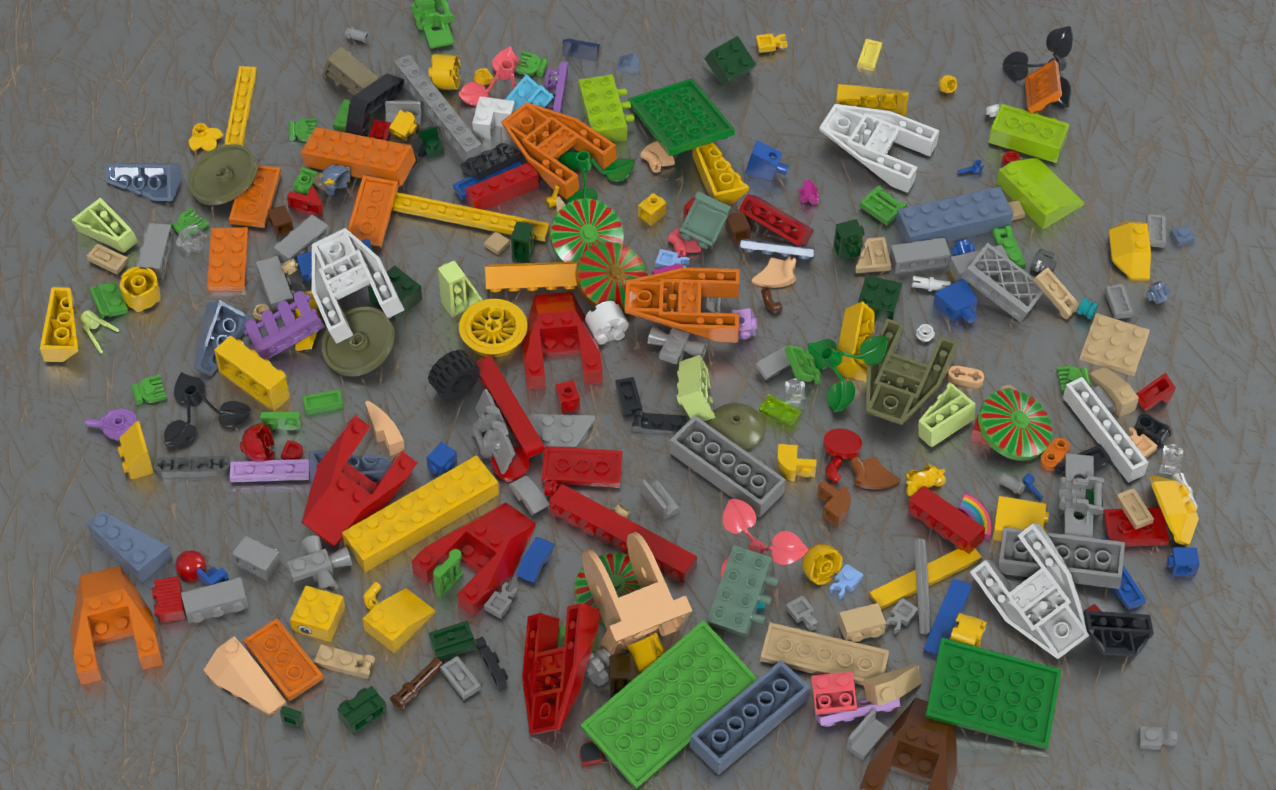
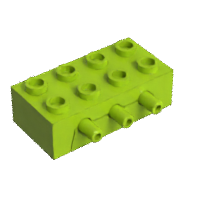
M613 74L579 79L578 94L587 126L612 143L627 141L626 122L635 121L633 114L624 116L623 109L631 108L630 101L620 102L619 96L627 95V89L616 88Z
M1001 104L991 127L988 143L1057 163L1066 141L1070 124L1060 122L1056 118L1041 116L1037 112L1031 114L1020 107L1015 108Z

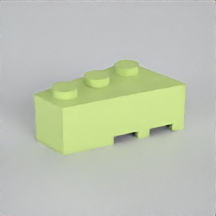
M101 198L72 219L78 232L123 253L139 242L132 229Z
M455 261L446 263L438 268L441 303L451 317L465 312L470 306L483 300Z
M701 355L680 361L679 370H677L679 382H677L678 403L683 405L690 419L694 416H697L704 422L714 419L715 413L710 408L713 399L708 397L707 389L711 388L708 368Z
M949 382L944 393L937 397L936 403L930 406L918 421L919 437L930 447L935 446L975 420L976 403Z

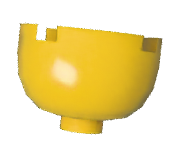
M828 544L813 545L802 559V569L805 575L817 585L830 582L832 580L830 577L834 573L838 574L842 566V555Z

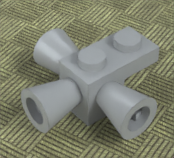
M653 326L647 344L663 346L659 353V359L676 365L678 361H683L686 353L693 357L701 355L703 359L707 349L706 342L689 341L690 333L674 328L667 334Z
M318 535L306 537L301 545L308 555L287 561L293 581L312 576L314 583H318L320 590L335 593L339 586L334 580L332 568L352 565L347 547L345 546L328 556L326 549L322 550L321 538Z

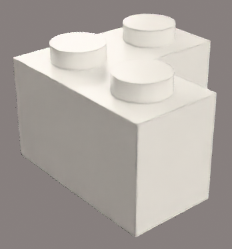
M480 96L472 122L474 136L491 139L494 126L503 127L501 122L515 111L514 101Z

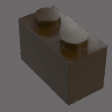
M616 654L609 656L610 698H612L631 682L630 655Z

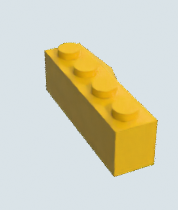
M838 84L836 104L892 111L905 117L909 91Z
M713 142L692 150V157L709 197L731 206L749 191L748 185L742 182L740 175L734 172L729 161L723 158L721 151Z
M51 288L40 344V351L44 362H64L79 351L73 310L74 298L71 288Z
M863 301L845 308L837 352L841 350L849 354L862 355L859 351L861 344L871 338L872 334H875V312ZM841 356L842 362L836 366L838 372L845 378L867 382V364L864 363V360Z

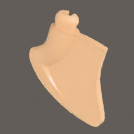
M658 141L646 146L641 153V158L649 163L654 173L660 172L663 166L675 165L673 155L668 156Z
M791 256L785 261L770 258L767 267L752 279V284L768 288L785 287L793 284L797 280L793 274L796 259L793 258L792 260Z

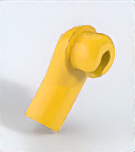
M373 582L363 595L365 606L370 610L379 603L376 594L382 587L377 582Z

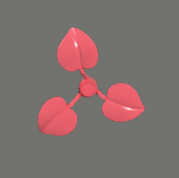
M512 48L504 49L493 59L492 68L496 71V76L487 89H485L484 85L477 82L467 83L458 93L460 99L469 105L477 106L480 96L490 98L487 93L491 90L498 77L502 80L511 79L512 88L514 89L516 87L514 81L515 69L521 65H518V62H520L519 58L515 55Z
M730 499L723 513V525L729 532L739 534L744 530L751 540L749 550L763 555L767 551L773 550L771 553L772 560L780 565L794 563L807 553L808 547L797 535L789 531H782L776 534L772 540L773 546L766 547L763 542L755 540L747 529L756 524V514L753 508L739 499ZM729 557L724 561V563H723V565H722V568H721V579H722V576H723V573H724V570H725V567H726V565H727V562H728Z

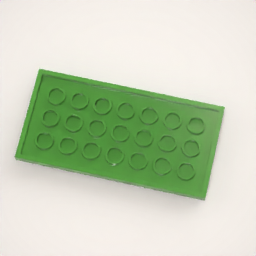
M703 620L580 725V728L631 785L637 789L690 743L691 734L758 680V678Z

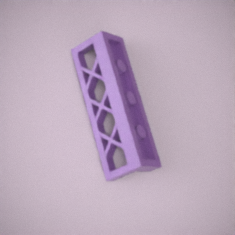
M561 61L560 70L547 69L544 88L548 91L554 87L556 92L552 94L554 96L552 98L554 105L551 107L547 105L546 109L562 113L568 77V62ZM550 75H557L558 79L553 81Z

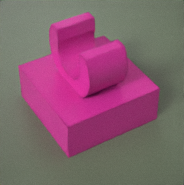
M810 179L804 181V188L798 190L801 194L799 200L802 203L810 201L812 205L818 204V188Z

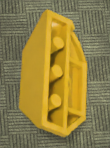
M1124 220L1109 229L1108 232L1112 262L1130 280L1149 281L1151 247L1148 224L1144 221Z
M1156 475L1149 476L1152 488L1169 529L1173 533L1175 542L1186 547L1189 546L1199 519L1196 513L1197 507L1189 496V488L1185 484Z

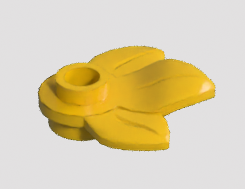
M203 123L196 124L192 130L193 136L189 139V146L192 151L202 148L204 151L210 152L217 148L216 139L223 137V133L218 128H209Z

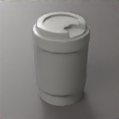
M1101 386L1094 387L1092 389L1108 411L1113 413L1115 404Z

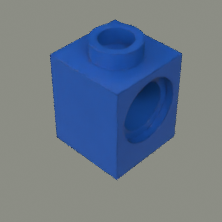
M1197 547L1172 549L1171 554L1167 557V565L1171 567L1172 575H1196L1200 565Z

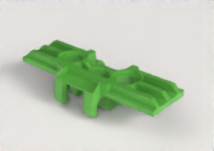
M414 0L415 3L411 4V9L418 29L423 30L426 34L430 49L454 44L448 23L453 22L455 17L450 11L448 0ZM442 6L444 14H439L436 10L441 9ZM434 27H440V28H441V29L438 30V31L432 30V28H434Z

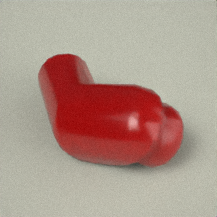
M838 456L834 457L825 468L826 476L832 483H837L841 479L840 474H838V467L843 461Z

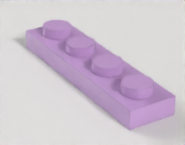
M309 459L230 462V482L309 480L310 475Z
M864 699L856 701L858 711L815 714V719L821 726H832L838 721L843 720L847 722L854 720L858 716L866 717L872 709L877 712L892 711L895 707L900 706V700L897 699L877 706Z

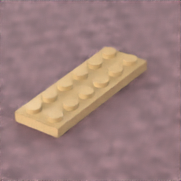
M769 623L760 661L776 665L782 660L791 669L816 675L853 671L854 684L864 686V680L885 673L890 651Z

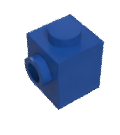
M441 442L426 457L428 470L439 476L450 471L457 463V452Z

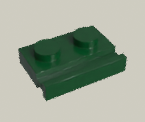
M468 621L428 633L434 652L440 661L477 649V644Z

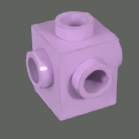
M751 308L733 310L732 313L739 314L738 338L748 339L750 336H756L755 329H758V321L754 317Z

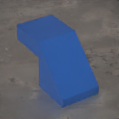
M537 536L524 554L516 575L536 583L543 564L549 562L555 544Z

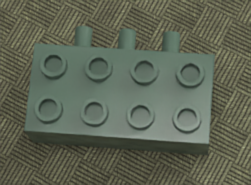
M733 545L707 618L709 626L747 638L753 621L761 624L764 623L765 616L756 614L759 602L770 605L772 597L763 595L765 585L768 583L777 586L779 580L769 576L773 565L772 557Z

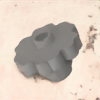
M604 648L596 650L594 653L591 652L585 676L590 678L592 683L599 687L609 681V675L605 670L609 667V656L611 655Z

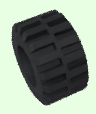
M453 350L441 357L432 366L428 375V382L443 399L452 401L462 397L474 387L481 371L479 366L464 350Z

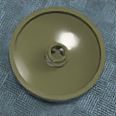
M238 144L223 145L211 150L200 158L192 168L188 179L190 192L196 200L206 205H219L237 198L248 189L255 179L257 173L256 158L247 147Z
M366 306L356 307L344 312L353 336L336 344L328 328L324 334L322 355L330 368L340 375L351 377L369 373L380 366L392 350L395 332L391 321L382 311Z

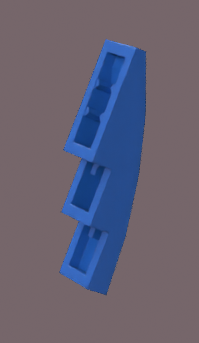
M953 578L924 646V651L937 656L940 639L946 638L950 640L953 627L957 624V616L959 612L962 613L973 585Z

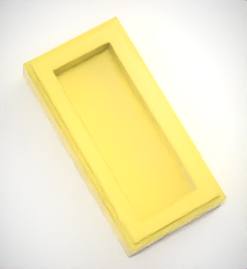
M865 39L857 67L874 71L883 42Z

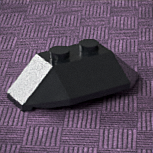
M1083 611L1086 631L1102 655L1136 656L1154 635L1150 615Z

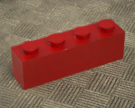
M529 162L465 188L466 202L469 207L482 210L497 206L539 188L538 173Z
M747 194L739 209L740 212H744L745 215L797 246H806L814 232V229L757 195Z
M923 486L908 500V512L911 516L918 518L928 528L934 529L941 537L954 543L958 549L970 554L984 541L985 528L927 487Z

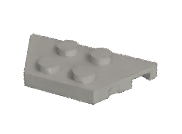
M526 414L544 447L579 448L581 441L588 434L589 428L595 423V415Z

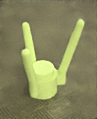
M91 310L85 311L80 317V321L83 323L82 329L86 331L99 353L102 354L103 350L90 329H96L99 324L107 326L116 332H119V329L95 315Z

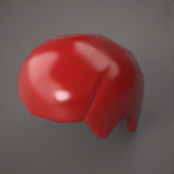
M188 550L178 555L175 563L176 574L183 581H197L196 570L200 568L205 573L206 561L201 552Z

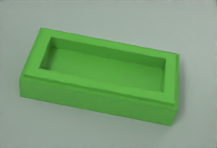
M340 389L302 396L306 415L344 408Z

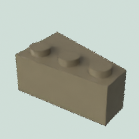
M341 46L327 58L322 74L324 78L330 77L335 80L334 83L336 85L342 84L348 87L347 91L354 95L379 79L375 72L369 70L362 61H358L352 56L350 51L345 50Z

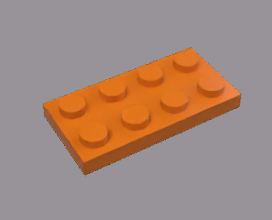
M1055 59L1030 73L1025 78L1027 108L1031 114L1042 110L1051 102H1056L1062 96L1059 65Z
M257 165V173L252 184L234 200L229 217L230 224L266 227L269 217L268 210H271L282 173L281 168Z
M365 175L362 177L348 231L360 241L370 239L372 248H382L399 187L398 181Z
M248 227L211 228L207 279L208 291L245 290Z
M278 618L243 640L246 648L289 702L324 679L320 670Z

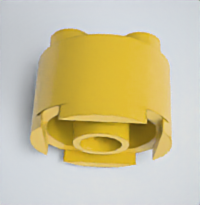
M432 55V67H429L428 74L438 90H457L459 88L461 75H458V69H461L459 56Z
M133 267L123 273L119 285L123 299L128 307L136 312H141L160 301V288L154 271L149 268L140 269V267Z
M959 612L956 619L957 624L953 627L950 640L981 647V638L985 632L987 622Z

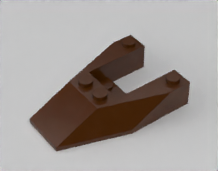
M915 697L876 744L859 790H883L890 770L930 783L928 790H951L957 774L956 726L925 718L927 701Z

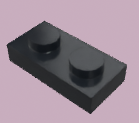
M634 377L615 380L623 415L633 414L636 410L642 411Z

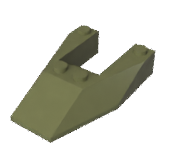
M886 318L879 336H886L888 339L886 354L878 364L867 365L866 413L903 425L940 388L956 356L958 342L940 336L929 363L925 364L895 354L902 339L904 324Z

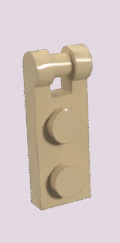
M1046 268L1033 279L1058 308L1060 315L1064 319L1072 316V312H1077L1080 304L1049 268Z
M320 645L314 660V664L317 667L365 679L369 678L371 673L370 667L375 662V658L371 655H360L325 645Z

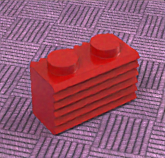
M179 576L154 580L155 587H152L151 590L153 600L157 599V604L154 605L155 617L159 616L161 623L184 620L185 611Z

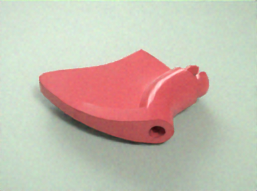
M679 228L669 234L667 240L674 245L678 258L685 257L686 253L701 252V247L697 246V242L693 240L688 242L680 237Z

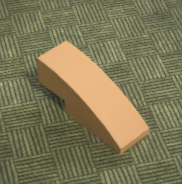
M365 401L366 413L377 443L385 441L390 456L401 451L405 452L404 440L394 422L378 406L370 401Z

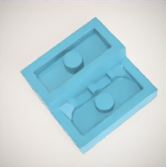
M525 75L505 100L514 101L516 111L526 102L545 108L554 96L542 85L539 86L528 75Z

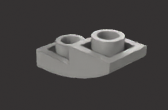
M786 347L775 351L755 364L765 380L791 367L784 351Z
M527 476L509 484L518 501L522 500L531 516L549 507V503L542 492Z

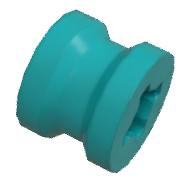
M1084 297L1078 307L1077 314L1085 315L1087 319L1091 320L1097 311L1099 303H1092L1088 298Z

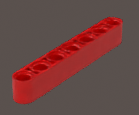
M489 354L475 361L481 371V381L488 390V393L491 394L495 405L499 408L502 417L527 459L545 451L540 437L492 356Z

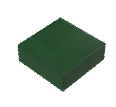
M282 706L280 710L282 722L301 728L304 723L302 712Z

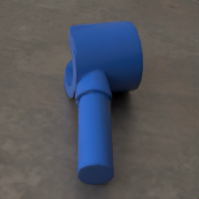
M975 160L973 166L958 170V174L967 172L980 174L984 167L980 166L982 161Z
M1027 473L1022 480L1026 484L1025 489H1030L1039 500L1042 499V494L1033 485L1035 481L1034 476Z

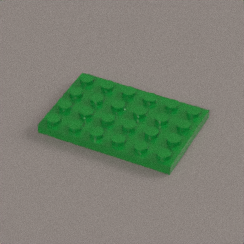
M693 78L628 98L633 111L668 156L693 150L696 147L711 144L712 142L735 135L733 126Z
M941 638L924 717L1046 750L1049 745L1062 669Z

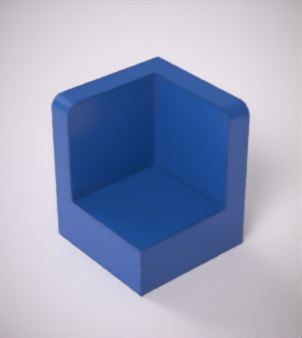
M212 567L205 573L200 568L196 570L198 580L204 586L229 580L228 574L223 568L218 570Z

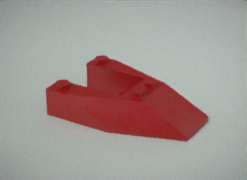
M572 292L534 296L527 320V332L521 342L527 390L546 388L543 357L580 354L583 384L603 383L598 342L593 337L585 321L586 316Z
M356 415L346 423L316 466L301 521L303 525L331 546H335L343 540V531L385 508L418 463L401 451L393 458L376 484L347 463L352 453L371 428Z
M505 502L426 546L411 561L413 574L429 584L433 580L435 568L438 565H442L449 558L450 551L454 549L459 550L462 556L460 561L477 574L457 594L458 606L474 617L484 607L495 591L498 592L503 584L513 577L536 527V523Z
M582 603L567 606L564 647L557 648L560 619L543 613L528 616L522 679L529 733L531 735L560 730L580 693L598 631L600 609Z

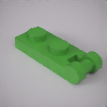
M1005 225L1000 229L998 227L992 228L991 234L996 246L1002 245L1012 262L1022 269L1026 268L1025 259L1012 233L1011 226Z

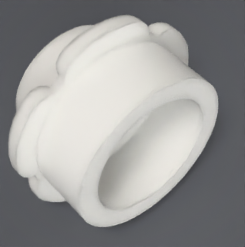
M995 104L985 107V114H989L990 117L996 116L1000 105Z
M928 324L921 325L916 331L917 338L924 342L930 341L935 335L933 328Z

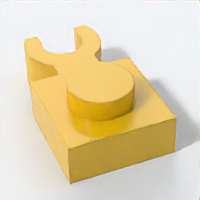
M773 33L756 35L759 53L776 51V47L786 48L788 43L785 41L786 35L779 34L777 37H774Z

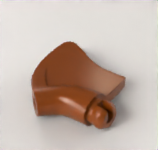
M855 456L850 460L856 475L853 480L856 486L878 490L891 488L900 483V479L886 470L880 464L877 457L860 460L859 457Z

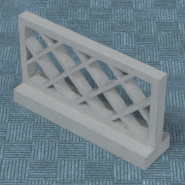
M989 243L984 246L961 276L1019 322L1023 320L1043 294V291L1033 281L1034 278ZM988 250L993 254L994 259H986L985 251ZM988 263H995L997 271H989ZM1000 263H1005L1009 270L1001 271ZM983 264L985 271H980L974 265ZM1014 274L1022 276L1024 282H1016ZM990 275H998L999 282L992 280ZM1002 275H1010L1011 282H1004ZM1005 286H1013L1014 294L1009 293ZM1017 286H1025L1026 293L1019 294ZM1029 286H1035L1040 291L1038 293H1031ZM1020 298H1028L1029 306L1022 303Z

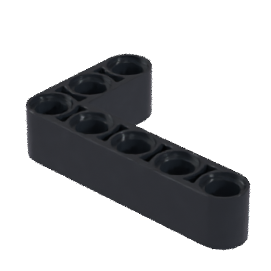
M387 73L354 95L349 104L345 133L368 137L371 113L384 105L385 101L391 100L402 91L404 79Z

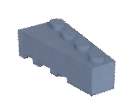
M101 511L87 522L90 535L141 583L173 559L168 545L104 511Z

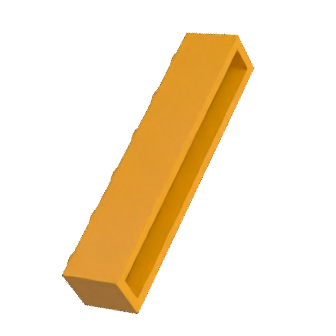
M578 261L485 264L486 289H490V292H500L501 289L509 288V291H520V288L535 291L538 290V287H546V290H556L560 286H564V289H575V286H577L575 271Z

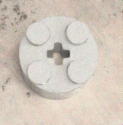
M606 301L595 306V311L591 312L590 310L587 313L585 321L599 345L614 339L621 340L625 337L624 332L627 330L629 322L619 304H616L614 301Z

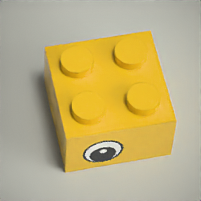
M305 586L290 619L293 632L331 642L346 609L344 596Z

